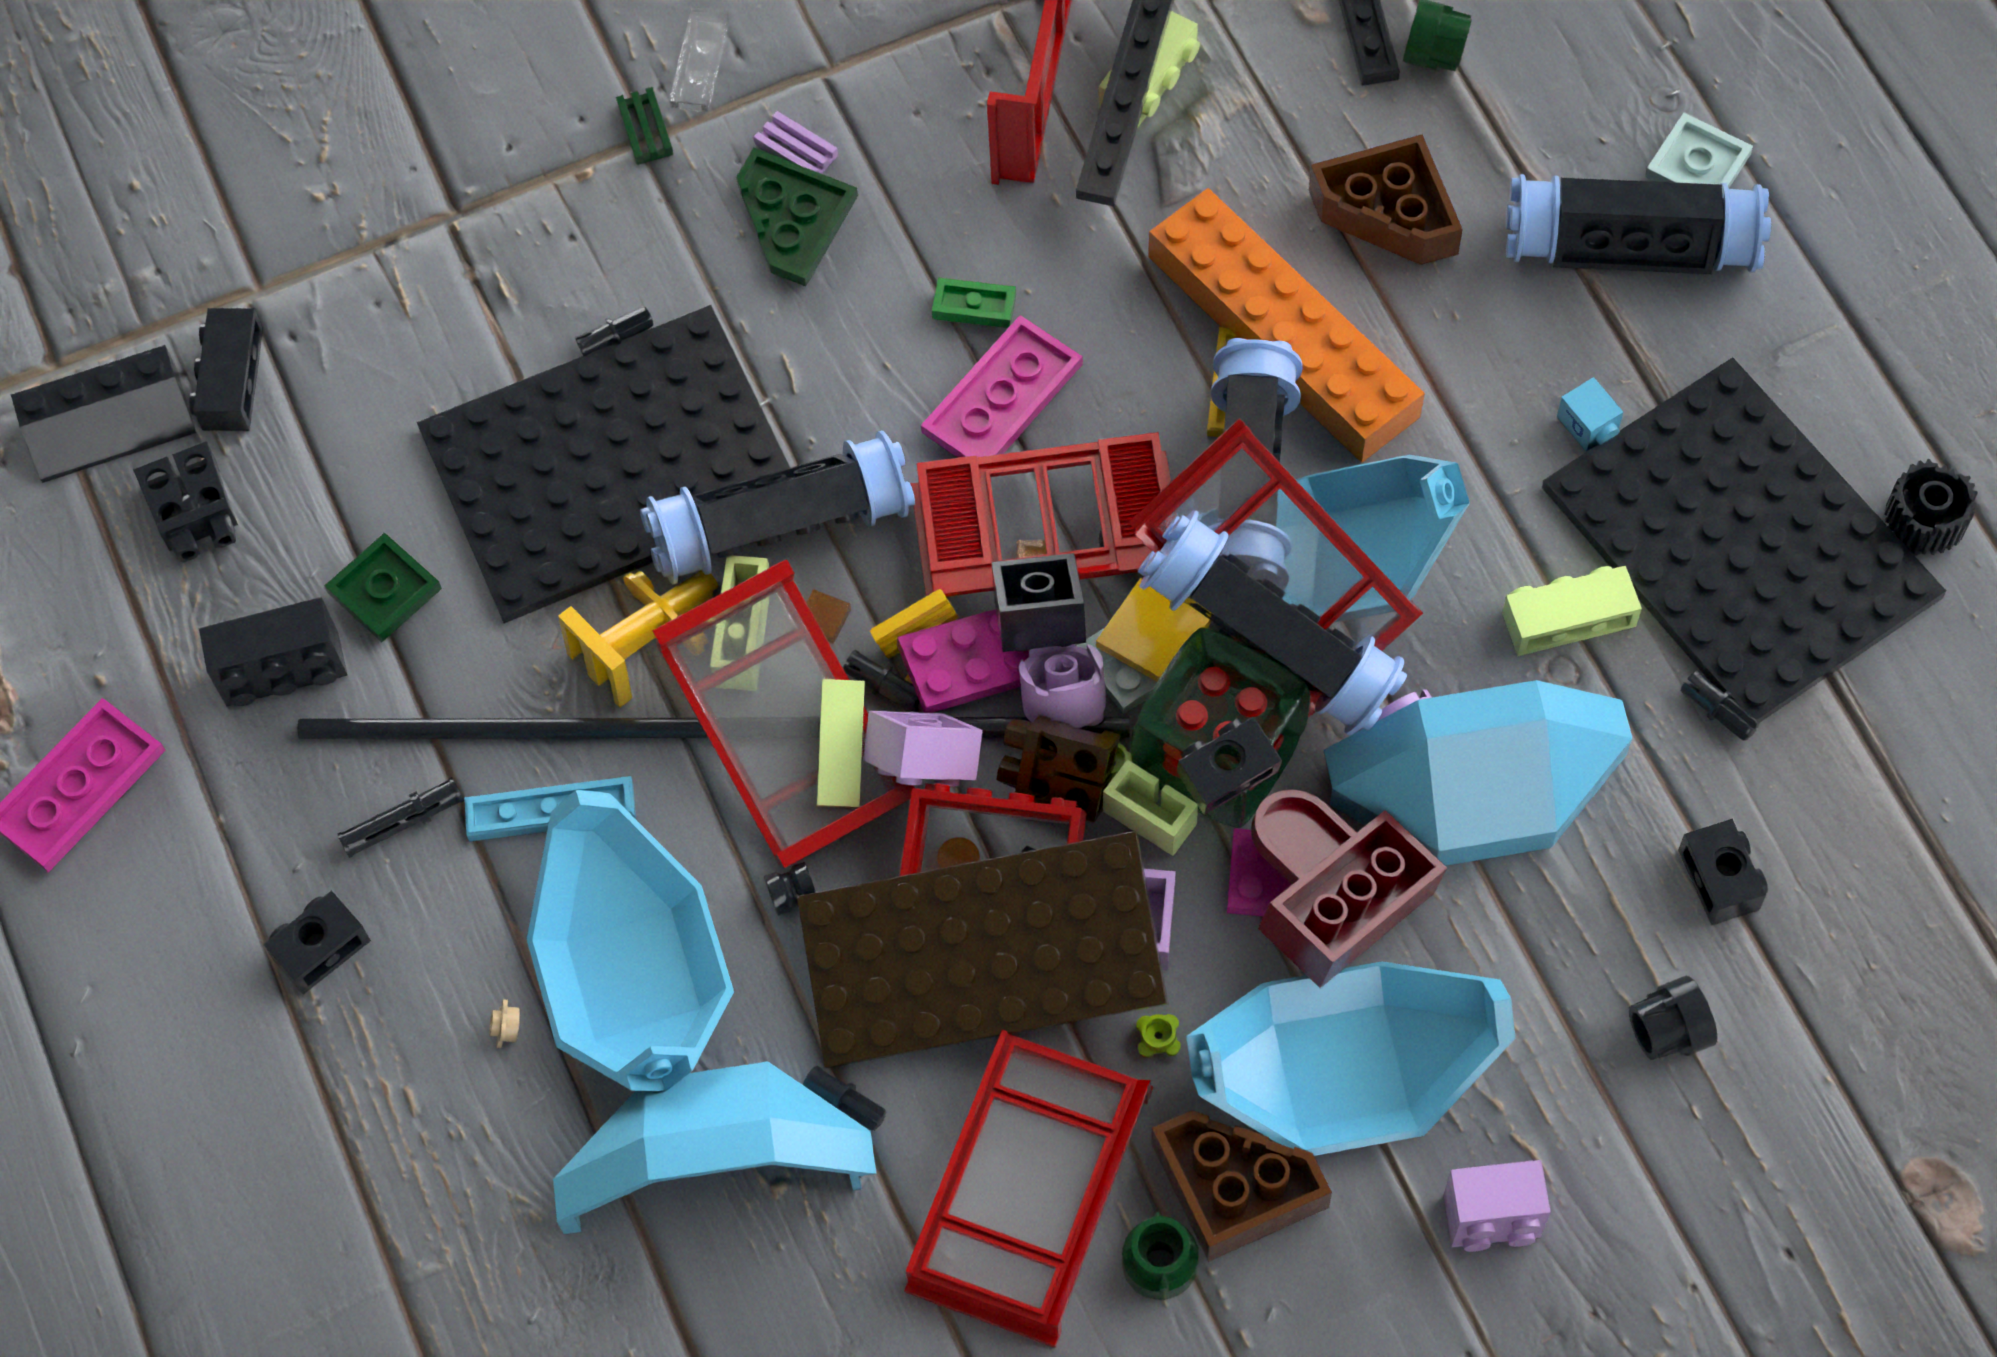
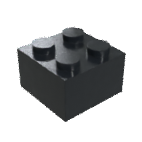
M1074 553L991 562L994 603L1003 652L1027 651L1029 649L1054 646L1066 647L1072 644L1086 643L1084 600Z

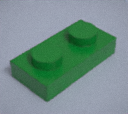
M938 277L932 307V319L1009 328L1014 311L1016 286Z

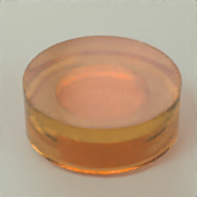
M963 837L951 838L945 841L938 850V867L940 869L980 861L979 850L969 839Z

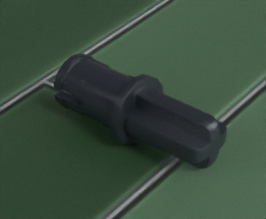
M641 307L613 321L607 318L605 319V324L576 336L575 340L582 355L585 357L617 342L619 345L622 343L621 340L652 328L654 325L653 319L648 309Z
M856 649L846 660L849 664L843 666L845 673L858 681H865V685L873 689V695L877 696L880 693L911 711L919 704L920 701L913 684L893 673V667L888 665L885 668L862 655Z
M1695 671L1687 678L1692 683L1688 685L1684 682L1680 691L1708 712L1707 717L1710 720L1717 719L1743 741L1753 736L1759 726L1758 721L1732 700L1733 695L1730 692L1723 693L1702 676V673L1699 671Z
M819 1066L813 1067L807 1074L803 1086L868 1130L875 1131L883 1123L886 1110L856 1091L855 1084H845L823 1071Z

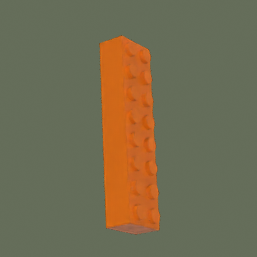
M1209 188L1149 231L1148 257L1220 327L1230 329L1235 334V338L1272 342L1285 341L1292 346V350L1301 358L1303 366L1300 377L1295 381L1301 393L1300 404L1361 463L1421 417L1425 393Z

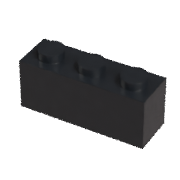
M207 308L206 323L200 324L199 341L202 351L201 357H196L194 363L197 387L196 392H191L189 408L191 415L196 416L203 431H250L263 335V326L255 308Z

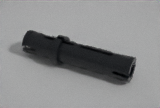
M453 777L421 794L415 791L409 794V800L377 814L344 832L337 833L348 857L351 858L354 854L388 839L421 821L423 824L431 822V816L457 803L464 802Z

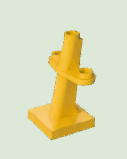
M700 570L661 596L654 592L655 589L652 582L643 572L638 571L636 574H627L623 577L625 585L633 596L645 606L600 635L570 606L558 615L567 655L573 660L582 652L588 676L598 686L609 679L614 702L621 708L633 698L625 659L655 638L652 630L712 598L713 591L718 588V583L712 574L705 575ZM702 632L685 641L683 645L693 655L698 656L705 651L704 646L708 644V640Z

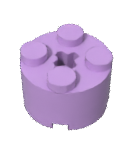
M1086 643L1087 649L1072 644L1066 647L1054 646L1029 650V657L1024 662L1022 659L1019 664L1023 711L1032 723L1039 715L1049 717L1051 721L1067 723L1074 728L1095 726L1102 722L1104 718L1103 712L1106 707L1104 666L1102 655L1095 647Z

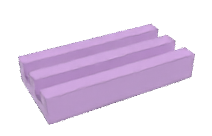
M778 111L772 116L773 121L771 123L767 121L764 124L763 132H757L753 137L754 144L764 151L821 174L838 156L837 147ZM773 136L789 146L792 151L807 157L818 165L814 167L770 138Z

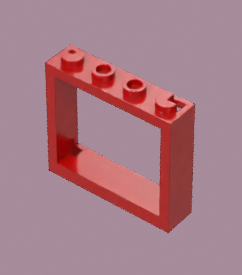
M925 783V789L912 788L900 876L921 872L930 807L1069 824L1067 844L1083 841L1087 813L1082 808H1076L1077 801L1064 800L1063 798H1051V804L1034 803L1035 796L1029 794L1009 793L1008 799L993 798V791L968 787L966 794L951 793L949 785Z

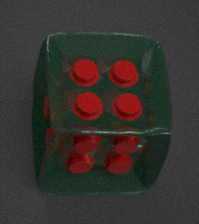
M1200 627L1184 642L1147 697L1132 731L1131 761L1159 779L1160 791L1167 784L1195 802L1177 773L1178 761L1182 759L1180 754L1187 747L1202 740L1206 745L1218 738V731L1228 723L1236 719H1240L1243 723L1254 717L1282 760L1279 772L1205 815L1224 825L1242 828L1254 816L1260 803L1269 795L1293 756L1308 721L1310 708L1309 688L1296 674H1293L1273 659L1223 633ZM1223 754L1215 759L1216 765L1222 770L1230 771L1238 767L1237 760L1231 755ZM1198 806V812L1201 813V814H1203L1202 811H1201V809H1200L1199 806Z

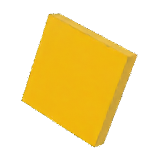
M1140 578L1097 638L1096 647L1167 687L1209 627L1211 620L1184 602L1175 611L1169 608L1171 601L1150 586L1145 590L1140 588L1142 578Z

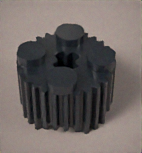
M1927 459L1926 463H1923L1921 460L1918 461L1917 465L1912 463L1907 473L1903 472L1893 487L1885 506V523L1889 524L1888 527L1914 556L1925 555L1927 551H1930L1931 555H1935L1937 550L1940 553H1944L1945 548L1951 550L1953 545L1956 546L1960 543L1975 514L1976 503L1974 500L1978 494L1977 491L1973 490L1975 484L1969 483L1970 476H1964L1961 473L1956 475L1955 469L1949 471L1946 465L1940 468L1938 463H1932L1930 459Z

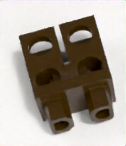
M1039 715L1033 723L1012 719L1006 727L1003 742L1006 746L1023 750L1022 758L1018 759L1005 755L999 764L996 780L1016 788L1015 793L1035 796L1034 803L1051 804V798L1077 801L1076 808H1082L1087 813L1086 820L1094 823L1103 811V791L1111 782L1113 774L1111 771L1114 769L1121 734L1105 730L1102 734L1074 728L1064 722L1051 721V718Z

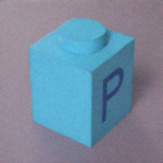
M1594 377L1562 396L1557 413V418L1585 451L1598 444L1602 445L1618 435L1623 416L1622 409Z

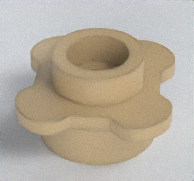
M506 999L502 1000L499 1010H492L489 1035L497 1036V1048L502 1047L503 1041L516 1042L518 1036L520 1009L508 1007V1000Z

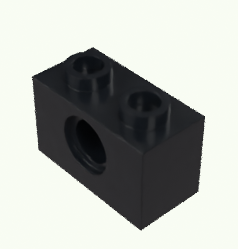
M1254 717L1243 723L1240 719H1236L1218 731V738L1206 745L1202 740L1187 747L1180 754L1182 759L1178 761L1177 773L1204 815L1279 772L1282 760ZM1223 754L1231 755L1237 760L1238 767L1230 771L1222 770L1216 765L1215 759Z
M1733 819L1685 833L1678 851L1711 925L1760 910L1768 892V884L1762 870L1759 868L1755 869L1749 856L1751 848L1748 838L1743 831L1738 832ZM1716 866H1728L1733 869L1736 875L1725 876L1717 870Z
M331 890L324 897L319 896L310 901L304 908L303 913L291 923H285L276 928L270 935L269 940L263 945L273 961L304 995L371 940L362 924ZM324 934L318 944L306 945L311 936Z

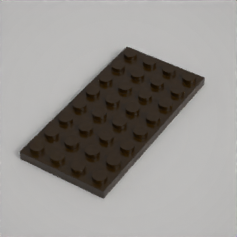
M1136 831L797 896L825 1068L998 1037L1002 1029L1008 1031V1034H1014L1169 1005Z

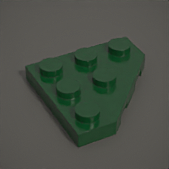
M753 148L736 176L739 191L771 273L806 287L858 197L857 187Z

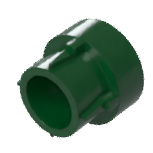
M1419 0L1402 62L1436 70L1438 67L1456 72V68H1459L1471 26V15L1454 11V7L1431 0Z
M1157 1212L1151 1218L1136 1225L1127 1235L1122 1248L1124 1276L1136 1292L1147 1298L1156 1300L1174 1298L1187 1290L1195 1279L1199 1258L1198 1245L1191 1232L1184 1225L1170 1217L1161 1216ZM1161 1249L1167 1251L1173 1260L1166 1267H1156L1149 1263L1147 1259L1149 1254Z

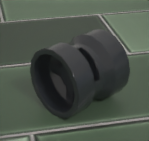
M805 862L793 865L789 872L783 874L773 872L764 876L778 916L790 912L792 907L798 904L797 897L794 896L789 882L790 879H792L797 896L816 893Z

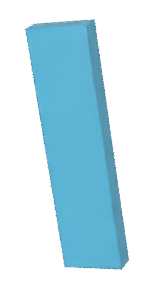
M632 777L464 797L467 838L470 842L547 832L551 811L575 790L610 793L636 819Z

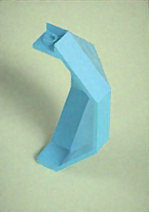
M1410 454L1296 479L1409 600L1417 593L1470 504L1458 463ZM1278 489L1276 527L1284 531L1291 541V551L1284 559V565L1289 572V582L1283 589L1286 594L1282 599L1290 605L1293 603L1298 606L1300 603L1318 616H1321L1363 576L1281 489ZM1218 508L1198 515L1197 520L1207 527L1217 523ZM1372 587L1335 622L1395 612V610Z
M1538 680L1417 700L1377 721L1370 730L1362 729L1324 749L1332 785L1330 805L1364 826L1386 810L1445 866L1552 848L1627 756L1632 741V734L1623 701Z
M575 790L555 807L550 814L526 940L556 1047L630 1090L667 1091L693 1071L734 993L702 885L610 793Z
M1381 961L1344 968L1321 988L1307 975L1264 982L1187 1035L1186 1039L1191 1074L1200 1097L1264 1136L1269 1137L1274 1142L1292 1149L1298 1147L1312 1152L1316 1156L1424 1136L1514 1041L1515 1029L1512 1000L1500 979Z
M769 1062L689 1073L667 1091H635L553 1179L557 1223L563 1234L581 1232L580 1215L652 1183L767 1165L846 1173L850 1176L853 1191L861 1190L860 1176L876 1174L871 1131Z

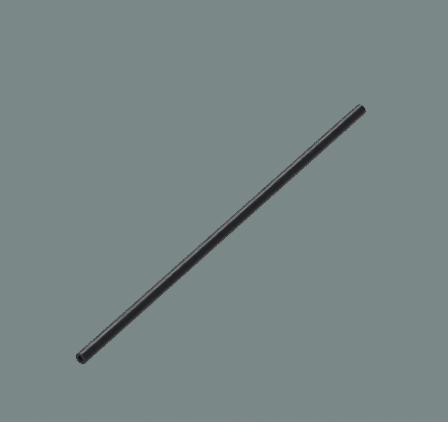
M1130 716L1104 717L1102 722L1095 726H1084L1078 729L1102 734L1105 730L1121 734L1120 737H1130ZM717 717L728 738H819L820 717ZM953 717L981 729L982 738H1004L1006 727L1012 719L1031 722L1027 717ZM300 718L297 726L299 739L708 738L697 718Z

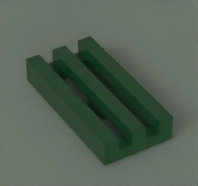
M653 87L646 88V93L639 95L638 91L631 92L630 98L624 99L623 95L616 97L637 165L674 155ZM645 104L650 105L663 148H656L643 108ZM635 107L649 152H641L628 109Z

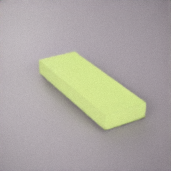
M822 679L816 807H860L865 681Z

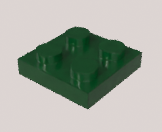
M385 532L324 585L327 593L380 642L387 639L442 589L440 582Z

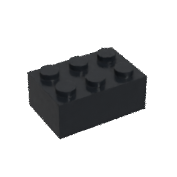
M322 597L198 628L207 673L226 707L232 705L246 706L259 698L270 695L284 696L293 693L298 688L313 684L327 685L333 683L337 678L348 676L339 633Z

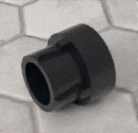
M1686 975L1658 986L1657 991L1648 994L1646 999L1629 1007V1018L1634 1035L1645 1055L1651 1060L1678 1052L1689 1056L1717 1044V1028L1712 1011L1702 990L1690 976Z

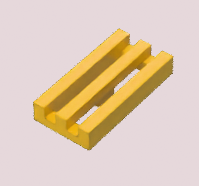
M938 589L869 631L876 644L879 645L882 652L889 659L900 653L897 647V638L899 636L948 623L958 619L959 616L943 591Z

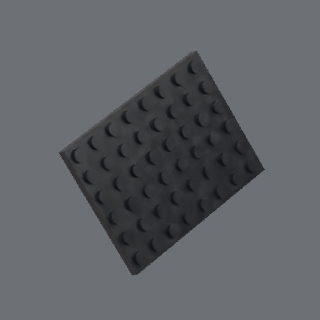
M711 305L623 339L619 345L617 342L585 357L583 355L417 422L504 624L653 563L651 548L656 547L651 532L646 533L640 515V509L647 507V497L652 496L655 501L680 495V488L686 487L691 496L790 468Z
M1733 357L1621 429L1618 435L1602 445L1598 444L1543 480L1542 489L1612 569L1626 566L1640 602L1706 678L1723 693L1730 692L1733 695L1732 700L1754 717L1758 723L1940 601L1946 593V589Z

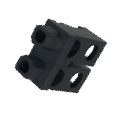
M207 441L172 454L186 493H183L179 478L168 457L133 469L163 541L169 551L173 550L181 563L195 559L200 554L196 544L197 540L211 536L216 548H223L236 542L234 526L238 525L221 479L216 459ZM193 458H204V460L186 466L188 461ZM154 473H166L165 475L148 481V478Z

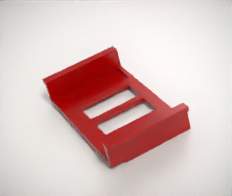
M1159 433L1099 439L1098 442L982 457L975 455L916 463L918 482L910 484L915 497V505L913 506L925 596L938 589H941L946 597L993 591L991 562L1005 560H1002L990 477L1029 472L1035 473L1047 554L1014 559L1074 553L1079 580L1138 572L1151 551L1135 535V529L1130 525L1129 521L1171 482L1166 451L1161 450ZM1091 465L1104 547L1059 552L1047 470ZM1176 510L1158 526L1163 532H1165L1177 516Z

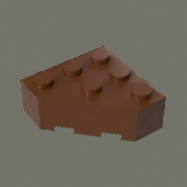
M1422 134L1311 164L1308 191L1322 223L1420 265L1459 254L1463 229Z
M1194 1110L1152 1127L1151 1144L1208 1262L1328 1209L1330 1206L1332 1191L1312 1152L1298 1147L1292 1149L1270 1141L1267 1136L1236 1125L1231 1127L1211 1120L1210 1116Z

